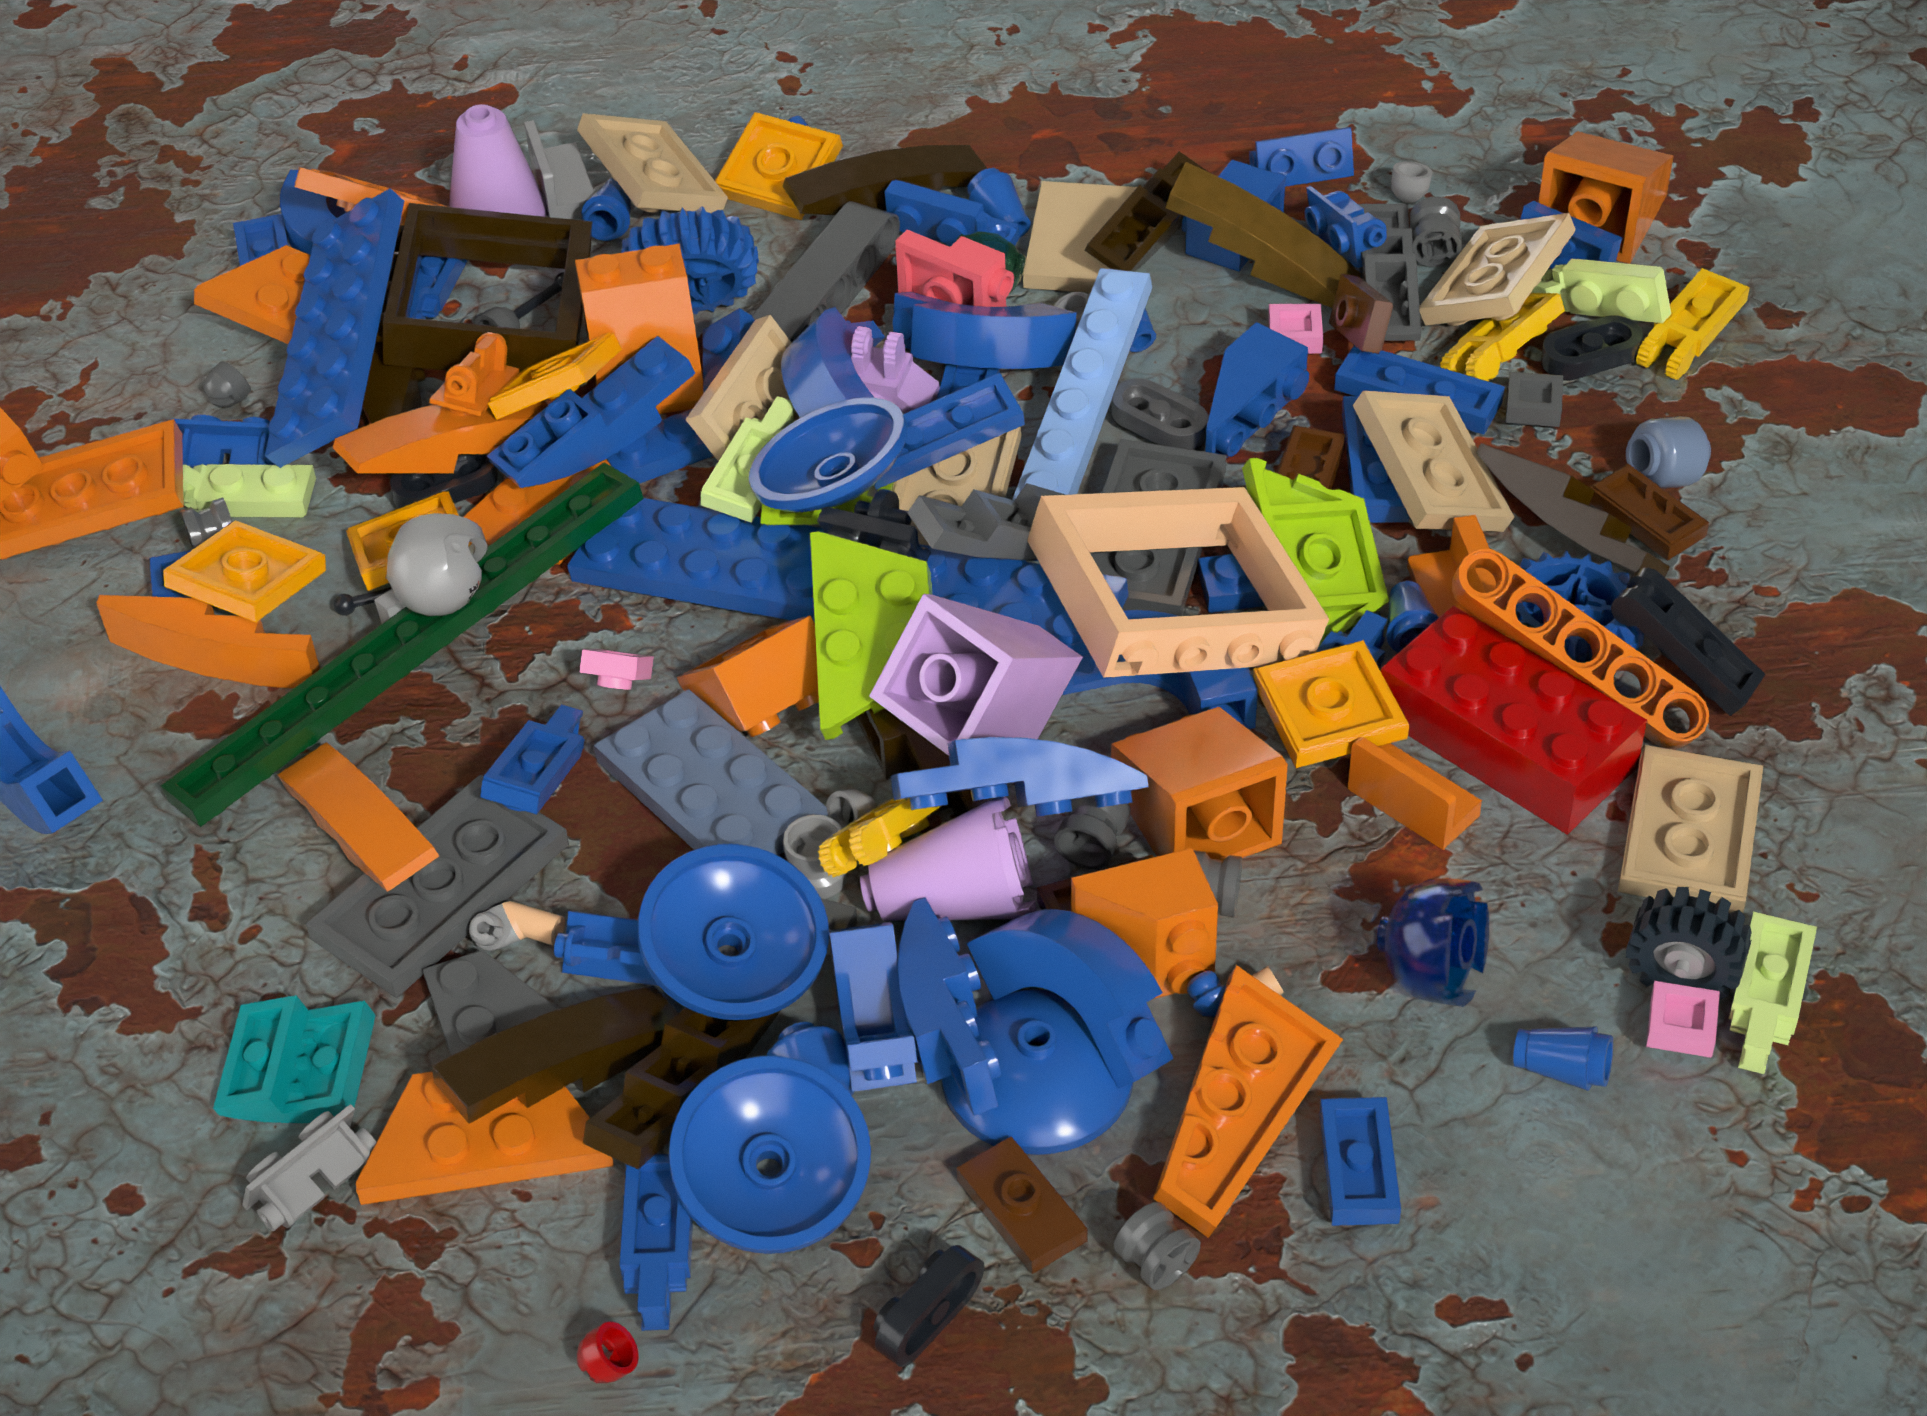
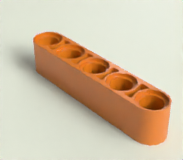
M1481 548L1470 552L1462 560L1452 578V592L1462 607L1496 631L1647 719L1644 737L1661 748L1676 750L1688 745L1705 731L1709 722V710L1706 702L1698 693L1503 554L1493 549ZM1473 568L1488 570L1495 578L1496 589L1489 593H1480L1474 590L1468 583L1467 571ZM1521 602L1536 604L1544 615L1543 626L1530 628L1523 625L1517 618L1516 605ZM1571 636L1585 639L1592 649L1591 661L1578 663L1572 660L1565 651V639ZM1628 671L1638 678L1641 685L1639 697L1627 698L1616 690L1614 685V675L1616 672ZM1666 706H1677L1687 713L1689 718L1687 733L1673 732L1665 725L1663 711Z

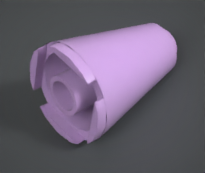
M475 105L467 109L466 112L459 116L456 122L449 207L546 217L547 209L543 194L505 114L488 105Z
M1003 796L991 799L892 849L887 853L886 857L868 865L869 874L860 876L861 891L867 910L869 912L878 910L883 921H906L913 902L926 897L938 919L945 916L949 920L1016 919L1036 911L1035 900L1023 903L1024 893L1022 888L1031 886L1033 883L1017 820L1013 818L1004 821L1001 811L1011 806L1008 798Z

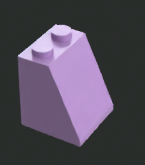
M923 594L869 697L947 755H949L947 743L954 740L983 737L1038 739L1083 657L1038 625L935 595Z

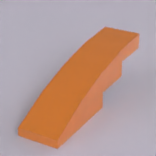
M540 401L496 420L490 407L481 417L477 415L460 416L452 413L446 407L432 404L381 419L337 437L334 440L333 449L356 473H454L458 454H490L506 441L510 435L517 432L548 405L544 401Z
M99 595L96 602L109 641L155 662L207 677L257 686L294 689L320 670L311 635L265 633L261 619L254 622L241 616L215 615L212 605L195 598Z
M327 742L277 774L288 793L303 804L317 825L338 842L348 860L387 892L439 857L432 844L397 806L354 764Z

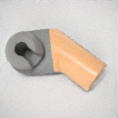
M508 901L473 917L469 925V934L476 945L483 950H499L525 938L554 946L558 933L564 932L565 918L541 909Z

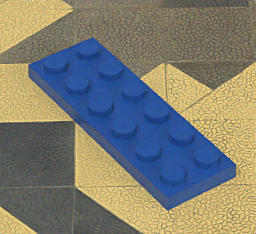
M391 188L372 199L365 198L361 200L352 210L336 219L325 220L317 227L312 236V251L309 264L304 272L305 281L301 299L295 310V325L292 338L287 346V360L283 377L278 385L279 395L274 417L269 424L270 434L265 451V457L279 468L358 428L404 206V200Z

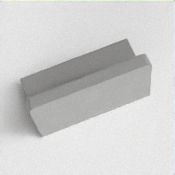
M534 120L524 122L531 168L543 194L548 217L563 219L581 218L584 204L595 193L576 142L543 148Z

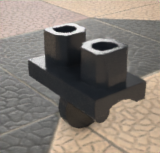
M879 490L874 495L871 503L859 500L855 505L854 513L824 507L817 519V522L826 534L926 562L931 553L928 548L920 546L918 531L915 526H910L912 519L908 515V511L899 509L898 495L891 490Z

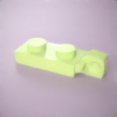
M1572 258L1567 264L1555 265V268L1552 270L1548 269L1543 275L1541 282L1531 292L1560 294L1565 309L1564 312L1570 311L1572 314L1599 317L1622 316L1631 320L1664 323L1671 315L1664 269L1657 266Z
M777 396L763 420L745 418L701 491V506L752 523L762 503L756 498L751 489L749 471L761 449L781 430L795 422V409L790 400Z
M201 464L194 466V468L183 465L184 506L202 510L208 508L213 500L223 497L231 517H304L307 514L316 481L313 465H285L281 468L277 465L207 464L206 466Z
M1753 911L1750 923L1752 931L1750 940L1752 941L1740 985L1734 993L1729 1019L1732 1020L1730 1031L1745 1035L1738 1068L1764 1074L1772 1043L1788 1045L1791 1035H1794L1817 927Z

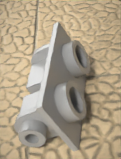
M350 1104L335 1117L329 1111L324 1112L304 1128L298 1137L302 1143L283 1158L278 1152H274L259 1162L246 1177L250 1184L245 1188L242 1206L248 1210L260 1200L263 1206L257 1210V1214L271 1231H275L281 1225L289 1228L325 1197V1194L313 1182L311 1177L319 1172L335 1190L362 1169L374 1149L376 1141L364 1128L359 1129L356 1133L350 1129L355 1108Z

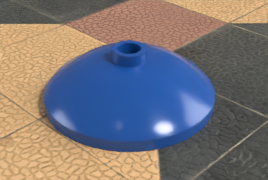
M881 398L849 399L815 410L781 430L761 449L749 471L751 489L762 504L787 512L821 510L824 507L832 508L847 503L870 489L896 462L908 435L907 422L901 409L896 404Z
M718 844L695 849L678 857L655 877L641 903L637 935L640 953L646 968L655 982L671 998L686 1008L709 1017L726 1020H749L771 1015L788 1007L803 996L811 987L825 960L829 942V925L825 907L815 887L791 863L757 847L739 844ZM729 945L736 948L739 954L736 956H726L718 948Z
M1050 990L1012 992L999 999H991L976 1007L978 1017L975 1018L979 1032V1037H976V1040L981 1042L987 1039L990 1042L1001 1070V1077L992 1080L998 1107L973 1116L953 1076L941 1079L944 1096L950 1110L962 1126L971 1134L992 1146L1012 1136L1022 1150L1030 1155L1064 1152L1096 1139L1107 1131L1121 1116L1129 1102L1133 1089V1083L1117 1088L1083 1018L1069 1002ZM1040 1043V1044H1044V1045H1042V1046H1031L1030 1044Z
M783 1056L752 1057L733 1062L715 1071L704 1079L685 1100L677 1114L671 1133L669 1148L670 1172L676 1193L690 1217L708 1234L731 1247L744 1251L765 1254L785 1253L808 1247L824 1239L841 1226L851 1215L864 1192L871 1163L870 1136L858 1104L846 1088L830 1074L810 1063ZM764 1159H773L780 1164L781 1171L774 1176H764L758 1171L757 1165Z

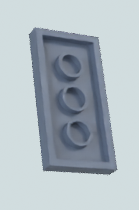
M689 689L593 745L597 762L694 850L718 844H739L757 847L778 856L784 852V832L792 822L807 815H824L828 817L827 807Z

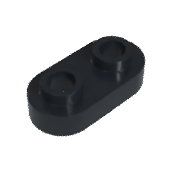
M1605 316L1554 331L1544 339L1541 365L1550 375H1561L1563 380L1570 381L1629 364L1636 360L1643 337L1642 329L1629 318Z
M458 454L454 473H394L391 477L390 485L395 505L398 508H402L443 491H449L453 503L481 495L490 490L497 482V468L489 461L488 454Z
M954 1245L946 1251L942 1249L935 1251L924 1263L918 1280L901 1298L897 1296L891 1298L879 1311L873 1326L874 1331L877 1333L875 1339L876 1350L899 1367H905L912 1363L970 1301L984 1274L985 1265L983 1260L961 1245Z

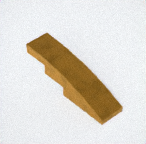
M1185 162L1170 193L1166 209L1213 227L1208 242L1254 260L1255 263L1250 275L1330 308H1333L1341 274L1358 276L1360 278L1361 273L1327 243L1281 210L1241 187Z

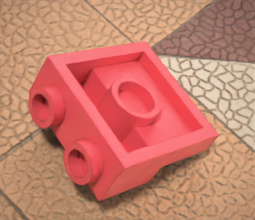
M906 230L895 240L898 293L911 291L957 304L1006 307V298L1013 287L1014 274L1005 269V253L963 236L950 247L910 230Z

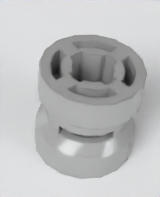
M807 815L792 822L784 832V853L787 861L808 878L820 898H830L843 889L847 883L848 873L837 877L828 876V873L824 872V868L820 865L818 851L822 842L833 836L842 827L833 818L824 815Z

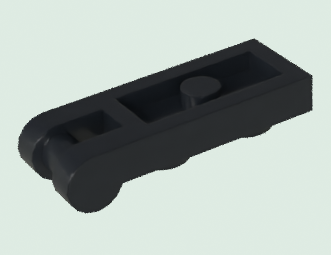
M1647 567L1637 570L1627 583V588L1622 590L1612 603V614L1619 623L1628 627L1636 626L1666 658L1672 660L1700 687L1706 697L1715 701L1729 716H1732L1746 705L1766 675L1655 569Z

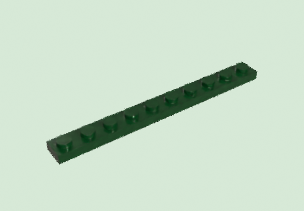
M602 463L487 547L486 554L477 562L482 570L480 585L470 602L452 614L442 616L422 615L411 611L407 607L403 608L163 783L161 788L168 802L198 826L202 827L262 781L271 777L297 755L317 743L320 738L351 715L360 711L382 692L406 677L413 669L440 649L449 645L471 626L495 611L498 606L525 586L537 580L540 575L580 548L583 543L610 523L619 519L625 512L644 499L639 482L607 463Z

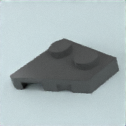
M483 950L422 969L450 1056L491 1035L558 1009Z

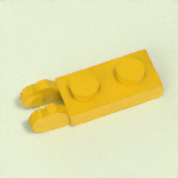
M1702 268L1671 302V315L1664 323L1654 322L1653 329L1642 341L1641 346H1639L1636 364L1649 368L1659 358L1665 344L1671 345L1676 349L1668 359L1665 374L1667 377L1679 380L1689 369L1694 357H1699L1747 302L1750 287Z
M1530 293L1522 304L1520 311L1514 316L1499 321L1485 318L1461 337L1458 343L1449 350V353H1445L1440 362V367L1489 382V379L1492 380L1498 375L1500 363L1515 357L1517 350L1531 338L1544 333L1547 330V325L1565 311L1561 295L1558 293Z
M894 798L889 799L822 842L818 851L820 865L824 868V872L828 873V876L837 877L854 869L857 866V861L859 864H863V866L878 862L887 856L888 851L900 846L903 843L902 838L913 835L930 826L926 816L941 806L911 810L910 798L894 801Z

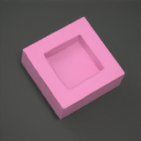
M1269 304L1268 328L1307 346L1308 354L1322 353L1323 328L1321 304Z
M604 649L582 650L580 673L598 675V686L631 690L632 680L651 679L654 656Z
M1654 981L1650 1001L1646 1047L1712 1058L1716 1043L1720 991Z

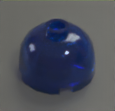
M1451 878L1427 879L1406 890L1396 900L1390 915H1384L1381 918L1377 932L1378 949L1380 952L1385 953L1387 967L1399 987L1413 997L1433 1003L1460 1007L1466 1006L1473 999L1476 990L1463 989V986L1471 968L1483 974L1489 944L1488 904L1475 902L1474 897L1475 892L1483 890L1480 883Z

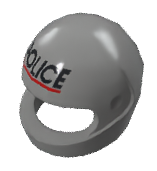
M441 513L421 515L403 524L396 534L387 560L386 578L396 598L411 611L427 616L452 614L470 602L482 579V570L477 562L482 559L487 551V542L482 528L468 518Z

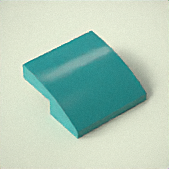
M297 995L242 1004L239 1009L213 1109L219 1116L240 1120L273 1123H311L324 1112L329 1111L335 1117L350 1104L355 1108L375 1022V1013L365 1000L308 1010Z

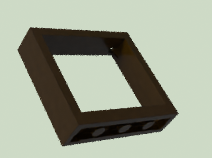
M409 203L405 225H399L376 337V343H383V365L448 371L452 366L460 364L470 352H475L477 339L482 334L488 332L500 334L505 339L507 345L506 365L519 368V373L528 366L578 346L583 308L575 260L591 257L592 221ZM422 255L565 269L556 331L549 332L409 318Z

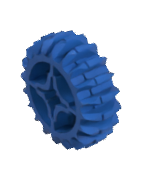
M702 206L696 211H686L683 207L680 212L672 214L662 211L658 219L644 218L643 226L631 228L630 236L622 240L621 253L642 250L651 246L680 244L694 315L703 310L714 312L719 305H734L735 297L741 298L746 296L748 288L756 284L755 275L758 272L757 263H759L757 246L754 245V238L750 233L749 226L741 225L739 217H726L723 210L708 213Z
M1565 550L1561 558H1553L1543 551L1537 562L1527 558L1522 559L1519 567L1639 651V647L1643 645L1645 634L1636 626L1628 627L1619 623L1611 611L1613 601L1622 590L1627 588L1629 573H1614L1611 561L1602 564L1593 563L1590 553L1583 559L1571 558L1568 551ZM1521 602L1516 605L1517 618L1523 625L1530 628L1543 626L1544 615L1536 604ZM1571 636L1565 639L1564 648L1572 660L1578 663L1591 661L1592 649L1585 639L1578 636Z

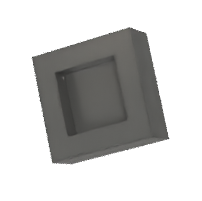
M1510 371L1505 423L1560 427L1563 376Z

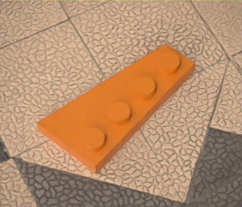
M1236 965L1228 978L1153 1199L1161 1202L1168 1210L1209 1238L1337 1050L1343 1038Z

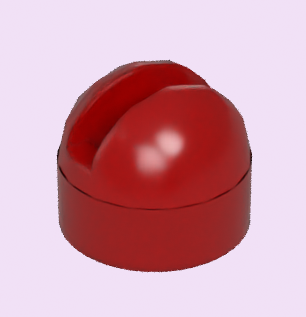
M611 1321L605 1322L587 1333L580 1341L577 1350V1365L579 1369L583 1372L587 1371L590 1375V1380L595 1383H610L621 1379L634 1371L639 1359L638 1348L633 1336L624 1326ZM602 1344L608 1349L606 1353L603 1351Z

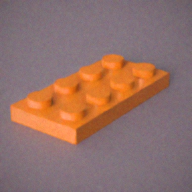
M168 420L39 457L44 468L0 503V560L49 545L60 544L64 541L98 531L109 530L116 526L154 515H162L168 511L184 507L182 433L175 420Z

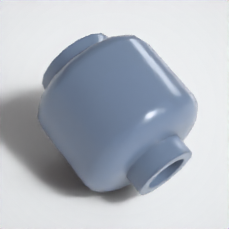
M1683 416L1653 418L1639 424L1628 441L1626 448L1627 464H1630L1663 489L1686 487L1699 481L1707 469L1711 455L1710 442L1701 425L1694 419Z

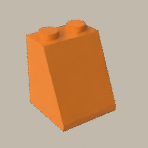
M1577 131L1546 154L1538 203L1562 213H1569L1574 218L1622 237L1616 261L1631 264L1667 196L1673 155Z
M680 244L651 246L642 250L616 254H599L591 258L575 260L588 341L610 332V334H615L622 348L617 355L594 375L596 386L654 338L659 336L689 359L696 374L659 403L656 409L659 414L693 409L703 395L704 382L688 279Z
M1216 707L1195 715H1187L1178 721L1143 733H1135L1123 740L1111 743V758L1147 775L1149 787L1132 790L1133 803L1128 804L1132 818L1156 856L1193 848V850L1205 851L1211 859L1224 860L1229 855L1242 856L1244 858L1282 844L1288 764L1281 754L1222 708Z

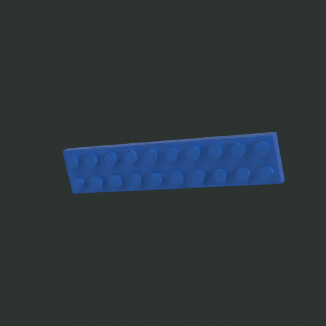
M644 498L625 512L619 519L613 521L577 549L567 567L572 582L786 620H795L811 615L815 623L810 533L817 531L825 532L821 527L809 525L761 524V517H755L751 523L713 509ZM920 544V546L928 548L931 552L927 564L931 572L933 595L1038 625L1083 657L1075 671L1092 674L1096 663L1040 564L1014 559L974 557L932 549L930 545ZM1102 574L1121 608H1123L1129 595L1127 578Z

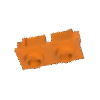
M488 332L482 334L476 341L475 352H470L460 364H456L448 370L445 383L432 395L429 403L446 407L452 413L460 416L477 415L481 417L489 408L488 402L490 398L519 374V368L506 365L507 345L505 339L497 333Z

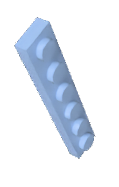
M1100 268L1012 500L1017 498L1026 483L1066 495L1078 493L1152 290L1150 273Z

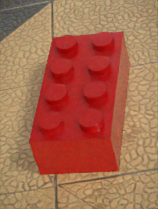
M1454 605L1381 668V673L1409 724V737L1566 835L1638 768L1647 719Z

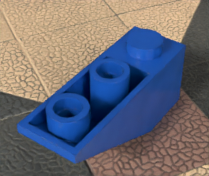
M1256 322L1225 349L1206 427L1205 452L1227 455V457L1236 455L1250 436L1260 427H1267L1279 410L1289 401L1296 400L1303 394L1309 381L1307 346Z

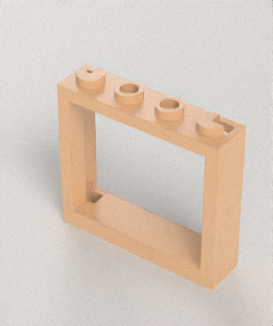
M1245 487L1050 495L1040 497L1027 541L1103 678L1262 667L1316 653L1329 618ZM1228 545L1268 611L1128 619L1090 553ZM1122 654L1125 661L1117 662L1119 655Z

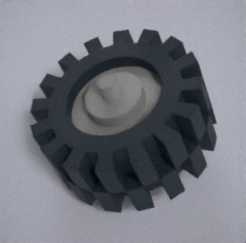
M1677 887L1674 897L1667 888L1659 890L1655 899L1649 895L1643 900L1642 906L1638 909L1626 949V958H1630L1629 968L1632 973L1642 972L1639 981L1646 987L1652 985L1654 981L1720 991V1000L1728 997L1730 989L1735 991L1740 985L1752 941L1750 940L1752 934L1750 925H1744V914L1740 910L1729 913L1731 902L1723 897L1716 904L1709 901L1711 892L1700 889L1698 897L1690 896L1689 887Z

